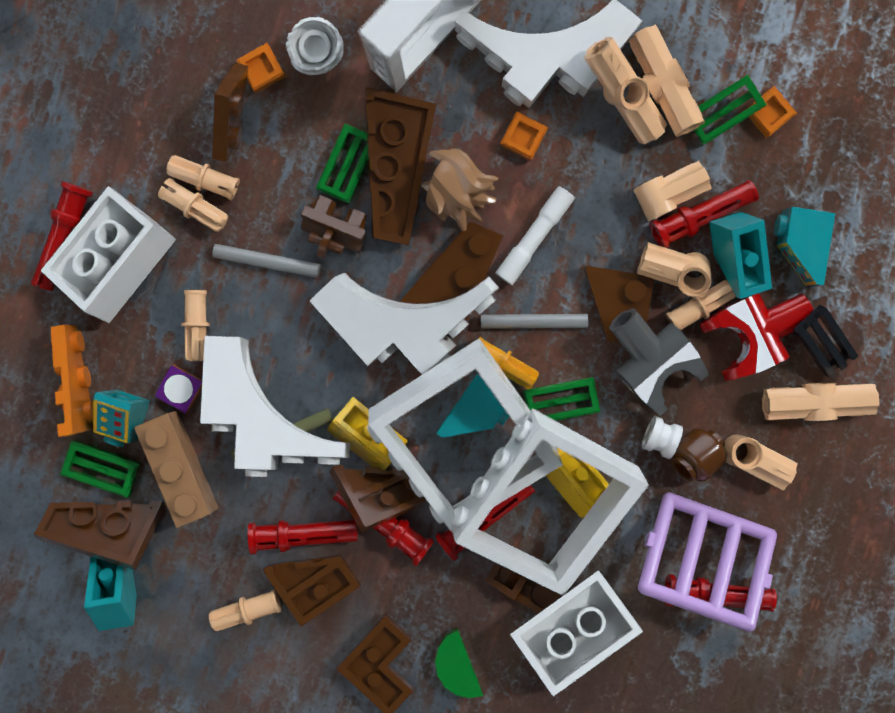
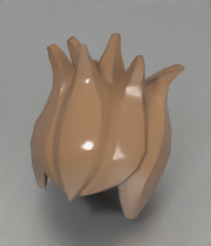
M453 148L429 152V155L438 159L440 164L437 166L432 179L422 182L421 188L427 193L426 204L441 220L445 221L447 216H450L457 221L461 231H466V217L478 222L482 221L474 206L483 209V204L496 203L497 198L489 196L484 192L495 190L493 183L498 181V177L482 173L469 155L460 149Z

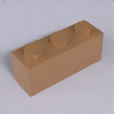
M178 411L164 414L134 427L176 528L210 515L219 508Z

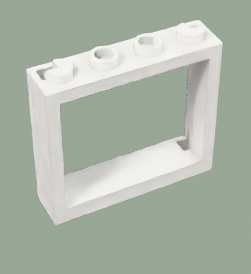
M387 0L359 30L370 69L397 93L455 30V21L464 10L470 13L481 0Z
M480 339L469 344L369 409V425L367 429L373 440L378 444L382 442L389 450V459L398 471L404 470L410 478L409 483L414 493L419 498L423 496L430 503L429 508L435 520L439 524L444 522L452 533L451 521L456 516L455 509L460 505L463 506L468 497L451 506L389 424L466 374L477 369L515 424L521 425L530 409ZM542 439L535 449L537 454L526 461L494 507L562 466L557 447Z
M532 408L521 425L518 423L515 425L512 437L506 446L497 450L492 459L491 467L486 474L475 481L471 489V495L463 506L460 505L455 509L456 516L451 521L455 543L564 596L649 484L640 468L635 464ZM542 439L614 478L549 564L478 529Z

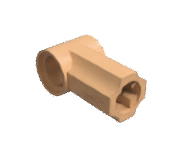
M697 161L664 178L662 175L634 188L633 191L648 222L677 209V205L712 188L706 169Z
M649 242L645 246L637 274L677 286L682 293L691 297L702 296L709 290L711 286V265L705 255L697 252L684 254ZM691 271H699L702 273V275L697 278H691L686 274Z
M737 434L731 435L724 440L725 446L723 448L726 453V462L729 465L735 466L783 491L792 483L797 473L796 467L798 463L767 448L753 438ZM745 443L748 449L747 456L743 460L738 461L736 450L739 445Z

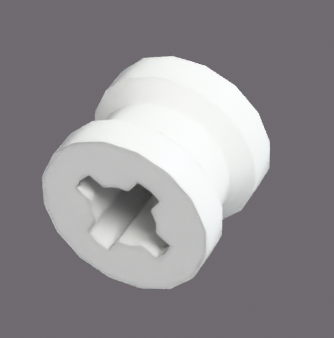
M654 416L644 434L642 449L647 451L657 450L661 453V456L671 459L680 443L683 426L665 424L662 418Z

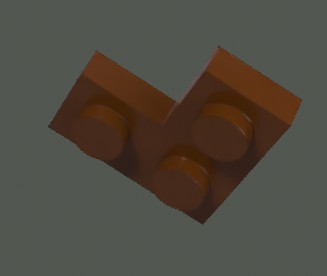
M385 614L338 664L337 670L383 713H394L411 695L414 687L389 664L411 642L412 637Z

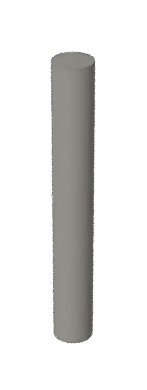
M215 244L213 247V258L315 278L319 276L320 264L220 244Z
M588 314L481 315V329L588 328Z

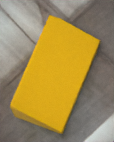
M352 397L331 422L327 431L340 442L350 443V450L371 467L385 470L391 464L388 456L389 450L382 442L378 444L373 440L367 429L369 425V409L355 397ZM395 431L399 438L402 440V442L406 445L408 440H406L397 431Z
M557 448L563 465L545 476L577 515L583 518L609 484L596 468Z

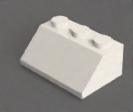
M108 186L42 268L41 272L84 312L110 323L176 239L156 221Z
M598 570L510 635L554 697L643 631Z

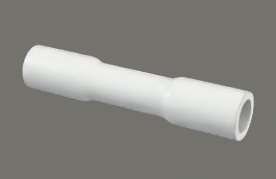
M557 186L519 244L511 250L495 272L497 276L510 285L515 283L551 228L559 222L575 200L571 193Z

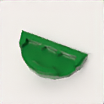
M456 627L444 636L438 646L435 657L437 676L444 687L457 696L466 698L483 696L481 685L460 631Z

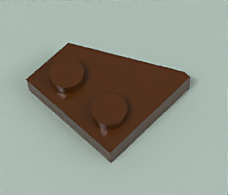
M585 266L584 272L586 278H588L594 305L602 323L601 327L606 342L621 344L609 329L612 320L623 311L634 308L647 323L654 279L636 273Z
M335 465L329 472L361 533L416 509L426 501L424 496L419 498L414 493L409 483L410 478L404 470L391 469L386 471L378 467H365L363 470L344 469V465Z
M342 555L268 564L262 569L301 627L361 586V582Z

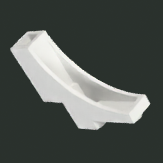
M612 0L605 8L588 20L556 32L525 34L502 30L475 18L465 10L455 21V31L458 33L457 39L470 50L476 47L485 54V61L494 70L500 73L503 70L507 72L502 82V87L506 89L504 95L517 106H521L523 103L530 108L555 76L560 78L559 84L566 91L573 95L578 92L584 97L598 80L584 59L587 53L586 50L595 42H599L606 37H612L620 50H622L637 31L642 20L619 1Z
M346 273L335 276L310 302L367 366L376 359L381 363L387 360L398 350L394 346L395 344L423 375L430 368H434L451 357L448 352L456 345L447 334L453 339L469 325L465 318L473 310L480 315L495 301L491 294L499 287L488 277L475 288L455 298L435 303L411 304L393 301L376 295L361 287L349 278Z
M205 336L200 423L212 424L211 431L233 432L234 425H236L234 469H245V476L267 477V470L278 469L279 455H282V463H304V456L318 457V464L340 465V457H350V443L335 442L309 434L289 422L273 407L261 390L254 375L249 355V340L242 337Z

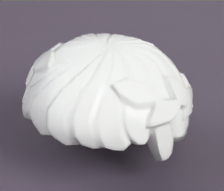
M320 17L304 18L294 25L291 33H288L286 48L291 59L290 62L301 73L306 75L327 73L343 57L342 37L328 20Z

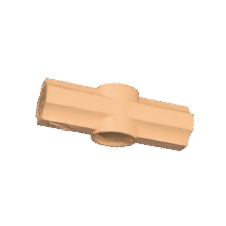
M655 24L635 33L628 40L631 45L630 47L645 73L643 78L648 83L653 99L657 104H660L675 136L679 137L697 129L705 123L703 115L688 89L690 84L676 58L673 59L658 27Z
M606 37L599 42H595L586 50L587 53L584 59L602 85L605 100L617 108L639 143L647 144L650 141L657 140L665 133L667 123L650 98L648 83L643 78L637 77L612 37ZM628 85L629 91L627 96L624 98V90Z
M809 383L802 384V387L764 389L762 396V410L766 420L804 418L805 421L838 419L837 416L875 415L879 407V393L877 392L876 385L872 383L850 385Z

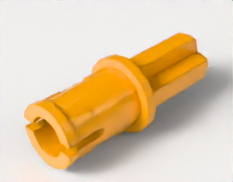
M482 337L478 338L507 378L526 389L533 387L539 376L537 370L511 356L512 352L510 350L506 353L485 341Z

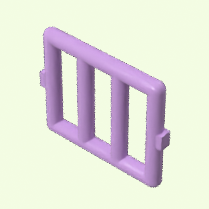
M667 492L662 496L653 532L647 533L644 547L648 548L640 576L638 590L643 595L751 632L756 628L764 590L770 589L773 575L768 573L777 533L772 528ZM674 509L694 516L675 590L654 583ZM708 521L727 527L709 602L689 595ZM741 533L761 540L743 614L723 608Z

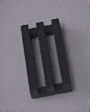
M822 305L814 309L793 329L823 374L831 380L837 376L836 369L844 370L848 366L845 362L847 359L854 361L858 357V354L829 310ZM818 318H820V320L822 321V323L824 324V326L826 327V329L828 330V332L840 348V353L831 341V339L829 338V336L827 335V333L824 331L820 323L818 322ZM808 327L812 328L819 341L831 356L832 360L830 362L827 361L806 330Z

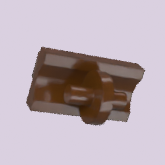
M319 195L311 207L305 206L301 213V218H303L301 230L310 233L308 242L319 246L317 257L325 259L329 251L342 255L344 248L360 254L364 245L366 232L364 229L367 215L358 210L349 209L345 220H339L332 217L336 209V203L329 198Z

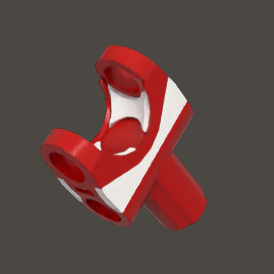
M757 293L724 306L710 315L708 319L700 322L699 326L703 333L717 328H730L740 337L742 344L740 355L731 363V366L721 371L724 380L729 381L762 372L787 360L789 354L781 338L794 333L793 329L814 309L810 301L802 293L767 309L761 294Z

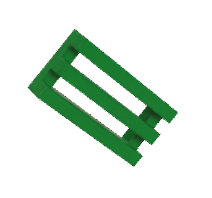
M748 74L698 106L701 113H703L743 86H746L748 89L747 93L704 119L705 123L693 130L703 146L767 106ZM751 98L756 102V104L707 135L704 133V128Z
M346 123L344 124L316 186L318 191L350 204L368 164L367 144L345 193L340 192V189L362 140L367 141L366 132ZM349 135H354L353 143L333 187L327 186Z
M594 377L523 390L525 402L530 411L532 408L536 410L590 399L591 406L545 414V416L554 421L600 412ZM588 386L589 392L538 402H533L532 396Z
M73 440L70 443L60 475L128 498L131 496L133 490L131 488L137 479L136 474L140 470L142 463ZM79 451L128 468V473L77 456L76 452ZM74 463L124 480V485L121 486L72 469V464Z

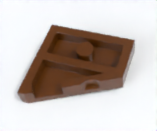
M234 63L214 94L212 159L226 162L233 149L238 150L240 146L242 129L239 128L244 104L248 74L247 65Z

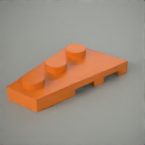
M64 324L51 327L53 368L57 376L61 377L62 380L58 391L55 392L56 405L58 407L61 406L64 411V423L57 424L58 437L93 430V401H90L88 387L91 386V375L88 367L84 366L82 352L85 350L84 337L81 331L77 330V325Z

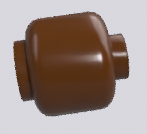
M693 429L680 441L673 455L672 465L685 480L704 482L725 464L726 453L723 448L725 442L715 431L709 430L707 432L703 429Z

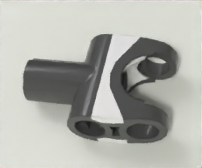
M634 308L623 311L612 320L609 327L610 331L631 356L616 369V372L627 387L660 417L668 411L664 404L662 387L669 375L676 371L684 370L688 371L699 382L708 377L707 368L700 355L674 324H668L655 335Z

